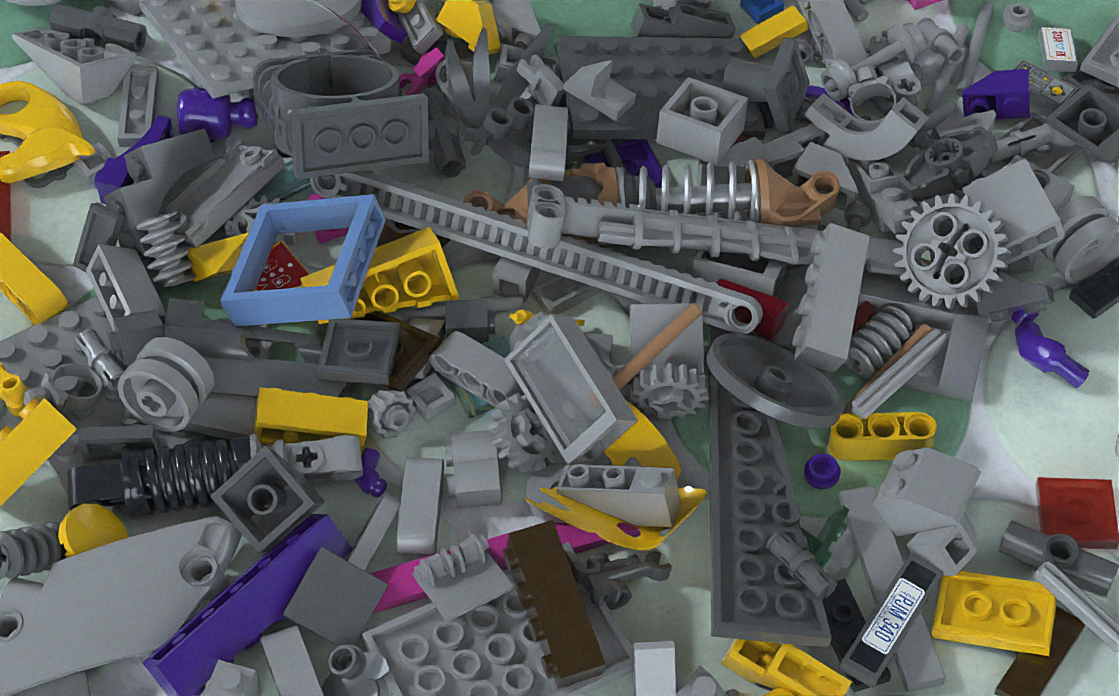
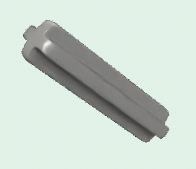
M1046 561L1035 572V579L1108 647L1118 653L1119 624L1052 562Z

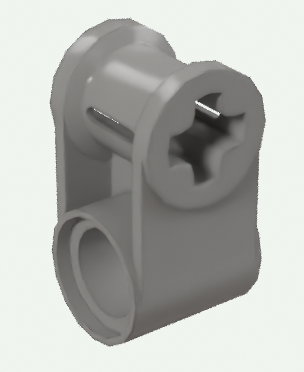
M907 59L883 63L875 68L877 78L882 76L890 78L897 103L904 97L916 108L919 107L916 98L920 94L922 85L912 71ZM891 95L889 99L894 103V98Z

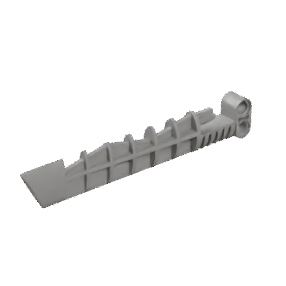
M540 184L533 187L527 217L529 241L533 245L544 249L556 248L560 243L561 233L597 237L598 242L630 245L631 249L635 250L641 249V246L669 247L671 253H679L680 248L709 251L712 257H718L720 252L748 254L750 260L758 261L759 256L788 262L792 265L813 263L815 254L811 253V245L815 235L823 232L821 230L756 223L753 221L716 218L712 215L707 217L678 213L677 210L666 212L641 209L640 205L629 204L628 208H626L621 202H617L615 207L610 201H604L603 205H600V202L596 199H591L590 204H588L584 198L578 197L577 202H575L571 196H564L559 188L548 184ZM869 237L865 259L867 270L870 273L901 276L906 272V269L895 267V263L902 260L903 256L894 253L893 249L903 247V245L895 240ZM921 260L922 266L927 267L928 265Z

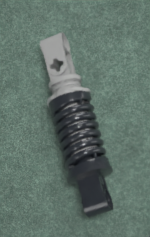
M251 434L250 436L231 438L229 450L224 439H219L216 442L217 451L213 450V443L211 441H204L202 443L203 453H199L197 443L188 444L187 455H185V449L182 444L174 446V456H171L168 446H162L159 449L160 458H158V464L152 448H146L144 454L143 452L126 448L122 451L121 464L95 467L80 466L66 471L68 509L72 510L82 504H98L105 508L126 505L129 517L136 519L138 516L152 515L156 510L161 513H167L172 508V510L179 512L185 506L190 510H195L199 504L204 508H210L213 502L217 505L211 498V495L265 446H269L298 470L310 484L331 480H353L363 475L360 439L353 435H343L330 439L285 444L282 439L275 440L274 444L261 445L257 435ZM311 457V467L305 468V458Z

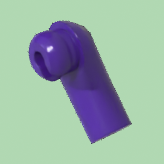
M365 448L361 454L363 475L354 479V481L365 494L370 493L376 498L381 497L387 489V482L379 478V474L375 470L380 453L375 449Z

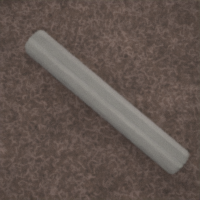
M939 329L930 331L852 401V413L857 414L860 419L867 418L946 347L947 334L942 333Z

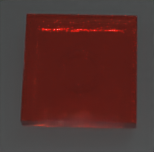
M1037 477L1035 485L1040 532L1049 536L1060 533L1069 535L1078 543L1079 548L1118 549L1119 532L1112 480Z

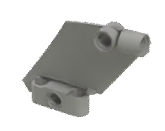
M207 516L205 519L132 536L55 562L44 584L22 578H12L7 583L0 597V696H8L54 679L111 662L155 652L187 624L204 600L212 601L228 588V578L225 575V571L233 559L242 533L229 521L217 516ZM211 574L206 580L201 581L203 577Z

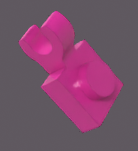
M437 47L419 59L418 64L412 68L415 73H405L399 76L400 89H403L407 84H412L411 88L404 93L406 96L420 94L424 87L428 86L431 88L437 83V66L441 61L445 60V56Z

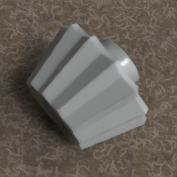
M390 389L379 390L376 394H372L371 399L368 400V418L375 433L382 434L383 438H387L389 436L397 437L400 432L406 431L408 424L414 421L413 413L416 407L412 405L413 398L406 396L405 392Z

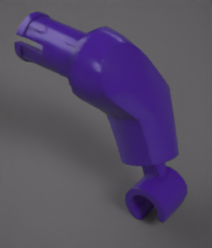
M1025 310L1012 313L1011 319L1018 325L1015 329V337L1021 357L1043 373L1053 371L1074 388L1080 387L1087 379L1090 372L1089 369L1067 355L1063 344L1044 337L1039 325L1033 322L1039 316V313L1025 314Z

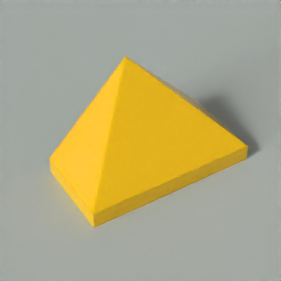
M249 232L200 245L198 248H189L187 256L188 260L192 263L190 268L192 274L195 275L194 283L232 273Z

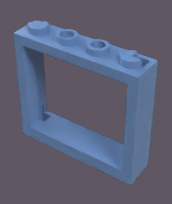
M375 195L261 205L255 220L252 222L246 242L242 246L236 266L232 270L226 290L221 297L222 308L226 310L234 327L351 318L386 221ZM349 228L328 285L255 291L278 234Z

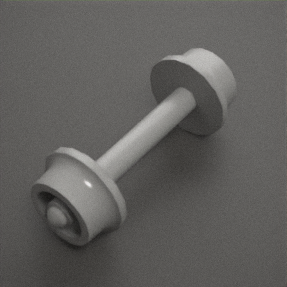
M906 23L902 26L893 25L888 29L887 33L890 45L851 68L841 59L833 60L830 63V67L821 74L822 84L827 94L835 101H840L846 97L850 98L848 88L858 83L857 73L862 67L872 66L875 69L895 56L899 60L907 59L910 65L916 62L917 56L925 51L926 48L921 31L912 23Z

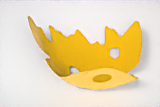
M626 401L638 421L603 453L611 460L612 466H626V461L633 457L639 461L642 467L674 468L677 482L681 473L679 460L665 438L649 419L631 403ZM690 486L678 488L681 503L672 527L636 526L558 494L557 487L553 489L541 487L540 490L571 511L559 509L543 501L542 504H539L528 498L524 499L583 531L597 533L599 537L608 542L626 548L648 551L658 547L700 505L708 493L702 488H692ZM618 523L630 524L637 527L641 535L634 538L624 533L616 525ZM671 529L665 536L660 535L663 530Z

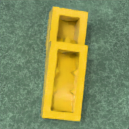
M734 639L720 663L752 684L759 683L772 689L785 688L795 696H845L852 683L849 679L792 644Z

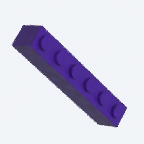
M310 514L142 663L167 696H199L205 690V683L211 678L218 660L234 663L235 660L233 658L240 651L248 649L260 641V638L263 637L261 632L271 623L275 624L285 618L283 616L285 609L321 547L342 559L353 550L328 514Z

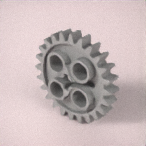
M953 193L949 195L948 203H945L939 195L935 196L934 207L923 201L922 207L924 212L920 214L911 210V215L915 221L912 224L905 221L901 223L908 230L907 234L896 235L898 240L904 242L903 247L893 249L894 253L903 256L902 260L895 263V267L906 269V272L900 276V280L903 282L912 280L913 282L910 284L908 291L914 294L921 290L919 300L926 302L932 296V306L939 307L945 299V305L948 309H954L956 300H958L962 307L967 308L969 303L968 297L970 296L975 301L981 302L979 291L983 289L992 294L994 291L989 282L991 280L1002 282L1003 280L996 273L997 269H1008L1009 267L1006 263L1000 261L1001 256L1011 254L1010 250L1001 247L1002 243L1009 240V236L997 233L1002 229L1004 223L1000 220L991 222L996 212L989 209L982 213L985 204L980 200L971 207L972 200L967 195L962 198L960 204L957 196ZM946 219H952V232L946 236H941L939 233L940 224ZM969 224L968 231L962 235L964 225ZM977 236H981L984 242L983 248L978 253L971 254L968 246L970 241ZM948 246L958 251L955 257L949 256L945 252ZM929 249H933L935 253L933 263L923 267L921 264L922 254ZM957 267H963L965 271L964 279L961 283L953 285L950 281L951 272ZM941 269L940 277L935 279V273Z

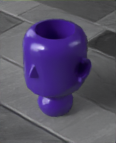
M205 88L185 89L178 95L177 118L180 135L205 129L210 143H213L215 140L229 137L232 125H240L246 129L257 126V114L254 99L243 98L239 102H231L230 94L212 98Z

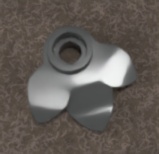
M340 645L329 655L328 667L330 675L324 681L321 690L324 696H380L377 680L384 678L390 673L389 663L377 651L363 652L355 645ZM352 661L350 666L346 669V665L348 664V662Z

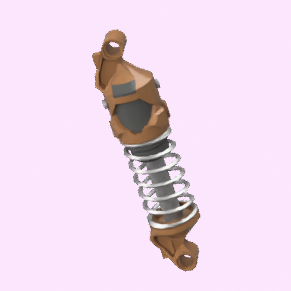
M750 159L745 168V183L737 184L736 163L731 161L729 163L730 184L715 185L714 165L709 162L707 164V185L693 186L691 165L687 163L685 165V186L671 187L669 167L665 164L662 167V188H655V183L648 177L647 168L644 165L640 168V176H633L630 173H625L622 167H607L604 163L582 164L580 169L564 170L563 181L530 178L526 185L504 204L483 190L469 192L464 197L463 203H472L474 207H484L486 211H496L498 215H509L511 219H521L523 223L527 224L533 187L540 184H548L559 188L564 196H571L575 202H577L579 197L584 198L588 204H590L591 199H596L600 202V205H603L604 201H610L615 207L617 202H621L626 208H628L629 204L640 205L641 209L666 212L677 210L678 213L682 214L691 213V215H698V213L705 212L707 217L712 215L713 212L716 218H721L720 211H728L727 219L734 220L735 213L737 220L744 221L741 210H746L747 221L799 228L802 225L820 224L821 217L834 209L839 194L840 180L834 173L822 170L813 174L802 186L797 187L775 172L764 159ZM818 191H826L828 194H822ZM561 233V235H563V236L571 235V234H563V233ZM571 235L575 240H586L588 244H598L600 247H608L610 243L598 242L597 237Z

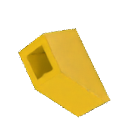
M446 0L436 21L445 26L444 31L452 37L458 39L461 37L469 43V49L474 52L479 34L484 27L487 31L488 54L498 53L501 44L492 4L487 0Z

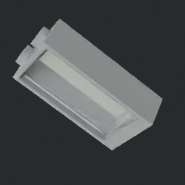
M549 314L543 317L537 323V328L528 337L519 340L514 345V350L504 359L568 465H590L638 421L573 316Z

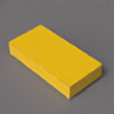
M793 5L738 36L746 45L750 55L756 59L781 45L783 38L792 39L808 30L809 26L806 19Z

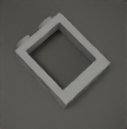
M695 250L694 256L689 258L686 273L690 274L693 278H704L705 282L717 283L721 278L776 297L784 280L787 262L759 256L758 261L750 260L748 254L720 252L718 257H712L709 251Z

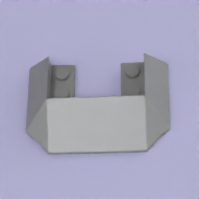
M804 264L786 272L779 299L789 303L783 327L770 340L796 352V346H793V337L802 321L803 315L799 314V306L803 296L808 291L809 284L805 283V276L810 264ZM864 265L855 314L856 320L870 321L885 305H892L904 311L911 319L913 325L911 332L915 333L922 324H926L932 330L939 329L948 336L946 347L903 384L902 387L972 402L990 318H984L979 315L976 301L971 296L968 297L969 303L967 308L962 307L958 300H956L954 309H948L945 305V299L939 307L932 306V296L926 302L919 300L921 290L914 294L908 291L910 284L913 282L912 280L903 282L898 275L870 273Z

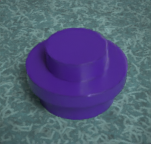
M828 454L814 455L804 466V478L812 487L829 489L835 486L840 479V466Z

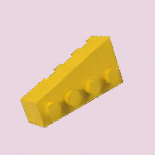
M430 227L375 249L351 318L342 319L365 317V314L374 311H382L385 314L397 312L398 308L410 306L421 308L432 306L431 303L460 300L440 241ZM335 265L300 278L303 287L328 285ZM329 319L318 320L319 324L329 323Z

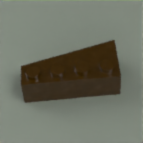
M550 520L509 533L507 547L503 548L504 558L514 579L519 601L525 607L529 616L528 624L535 643L539 642L544 656H541V661L547 678H553L559 689L602 675L606 663L554 521Z

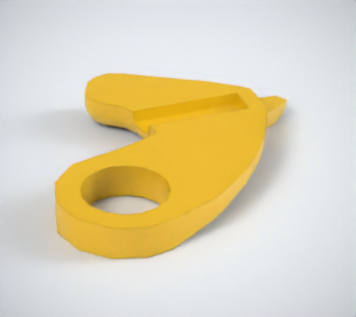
M25 81L0 84V107L12 101L21 100L29 102L25 108L18 112L6 115L0 114V134L24 139L18 149L0 158V180L2 182H18L79 160L81 155L91 156L96 152L93 146L83 139L80 125L74 114L52 93Z

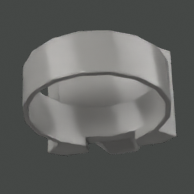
M865 66L858 70V83L848 88L851 98V111L854 117L861 119L855 114L854 105L859 106L870 97L884 96L890 98L892 95L894 98L893 107L897 104V98L889 77L882 76L877 78L875 69L872 66Z
M67 363L60 365L55 370L46 368L41 386L26 390L23 396V403L26 406L33 398L38 403L45 398L61 414L64 407L73 410H85L93 407L98 402L103 383L96 371L82 364ZM63 376L83 378L92 384L96 389V394L89 397L72 396L62 390H58L55 387L54 381Z

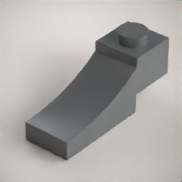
M677 1V5L669 7L668 10L639 3L630 24L634 37L686 38L707 36L732 38L736 30L730 14Z

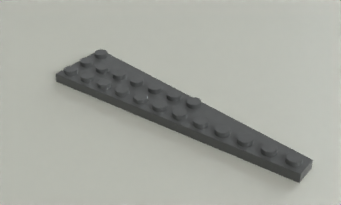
M708 324V352L718 336L734 332ZM752 331L747 333V335L755 336ZM708 367L711 637L829 648L832 637L822 600H819L798 578L794 579L787 572L788 568L766 548L770 537L776 532L779 533V530L782 529L804 551L809 550L806 536H803L800 526L801 515L798 503L794 498L795 491L777 421L775 418L747 405L730 393L718 382Z

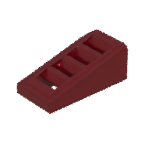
M721 278L717 281L718 286L751 296L760 303L763 316L760 324L752 330L753 332L770 341L783 327L789 303ZM745 306L735 308L734 314L739 322H751L752 314Z

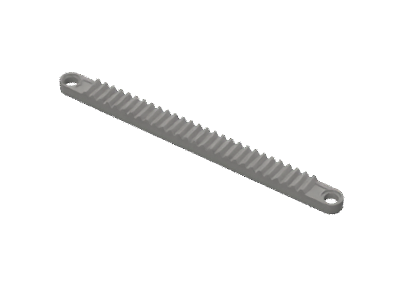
M373 171L335 174L336 185L334 188L327 187L323 183L322 176L310 178L312 189L323 198L374 194L384 217L421 230L430 227L436 235L645 304L702 303L703 323L739 334H747L754 330L762 320L763 310L756 299L718 286L716 282H705L704 278H693L688 273L680 274L676 269L668 270L663 265H653L648 260L640 261L636 256L628 257L623 252H613L611 248H600L598 244H588L586 240H575L571 235H561L560 243L556 248H539L529 241L527 224L523 223L521 219H511L509 215H498L496 211H486L484 207L472 206V203H461L459 199L447 198V195H436L435 191H424L422 187L410 186V183H399L398 179H387L385 175H375ZM745 306L751 311L752 320L750 323H741L736 319L734 314L736 307Z

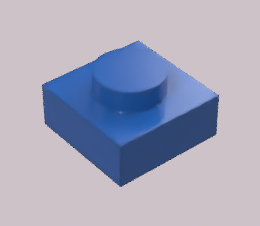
M741 0L740 7L757 24H760L784 10V3L781 0Z

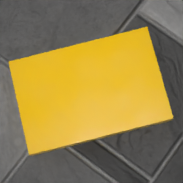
M961 570L956 576L942 575L931 638L1049 656L1057 598L1039 582Z

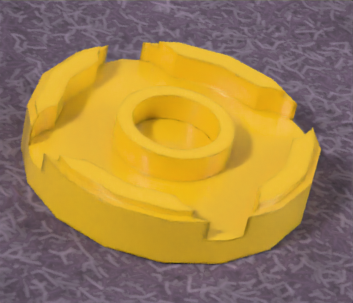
M82 504L65 515L59 526L58 538L60 545L64 543V547L67 550L65 556L68 558L129 538V535L119 517L108 508L98 504Z

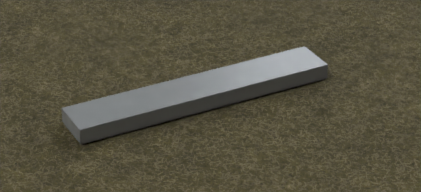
M875 485L840 491L838 499L877 606L904 562L891 528L873 506L878 491ZM920 612L894 654L906 692L942 685L946 678L923 614Z

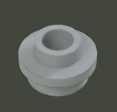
M1021 3L1006 6L1002 13L1005 27L1013 32L1025 31L1034 19L1033 11Z

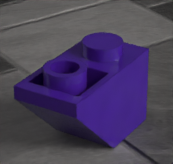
M1029 69L994 71L963 90L964 117L974 113L994 110L996 113L995 120L1030 118Z

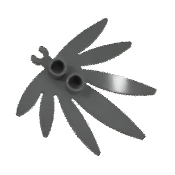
M550 24L536 36L518 58L504 80L494 105L489 103L490 67L486 29L482 28L473 54L471 91L453 41L449 39L445 54L448 85L459 114L470 127L462 132L458 142L460 144L467 141L474 143L470 151L472 155L480 154L483 147L487 145L503 159L529 169L535 104L539 103L533 96L527 99L521 98L529 82L517 72V67L522 59L529 65L533 55L542 58L552 30ZM565 93L558 107L567 108ZM568 118V120H567V138H570V137H572V136H571L570 123H569V118ZM605 143L566 145V158L581 157L603 150ZM565 160L564 170L573 169L577 161Z

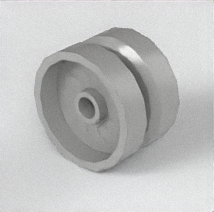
M1083 196L1070 201L1056 211L1066 238L1040 249L1048 260L1055 263V268L1066 281L1071 284H1080L1119 257V223L1112 217H1109V212L1095 197Z
M160 337L146 343L138 353L135 362L131 363L121 375L117 387L119 397L125 407L138 420L147 425H153L155 429L161 431L176 432L188 425L198 407L205 402L212 392L215 382L213 372L207 361L195 349L182 341Z

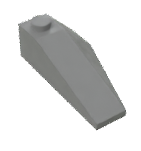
M42 27L12 33L13 40L65 95L78 101L81 105H93L98 103L99 99L111 97L136 60L135 53L119 45L108 43L105 45V48L94 45V39H69L68 33Z

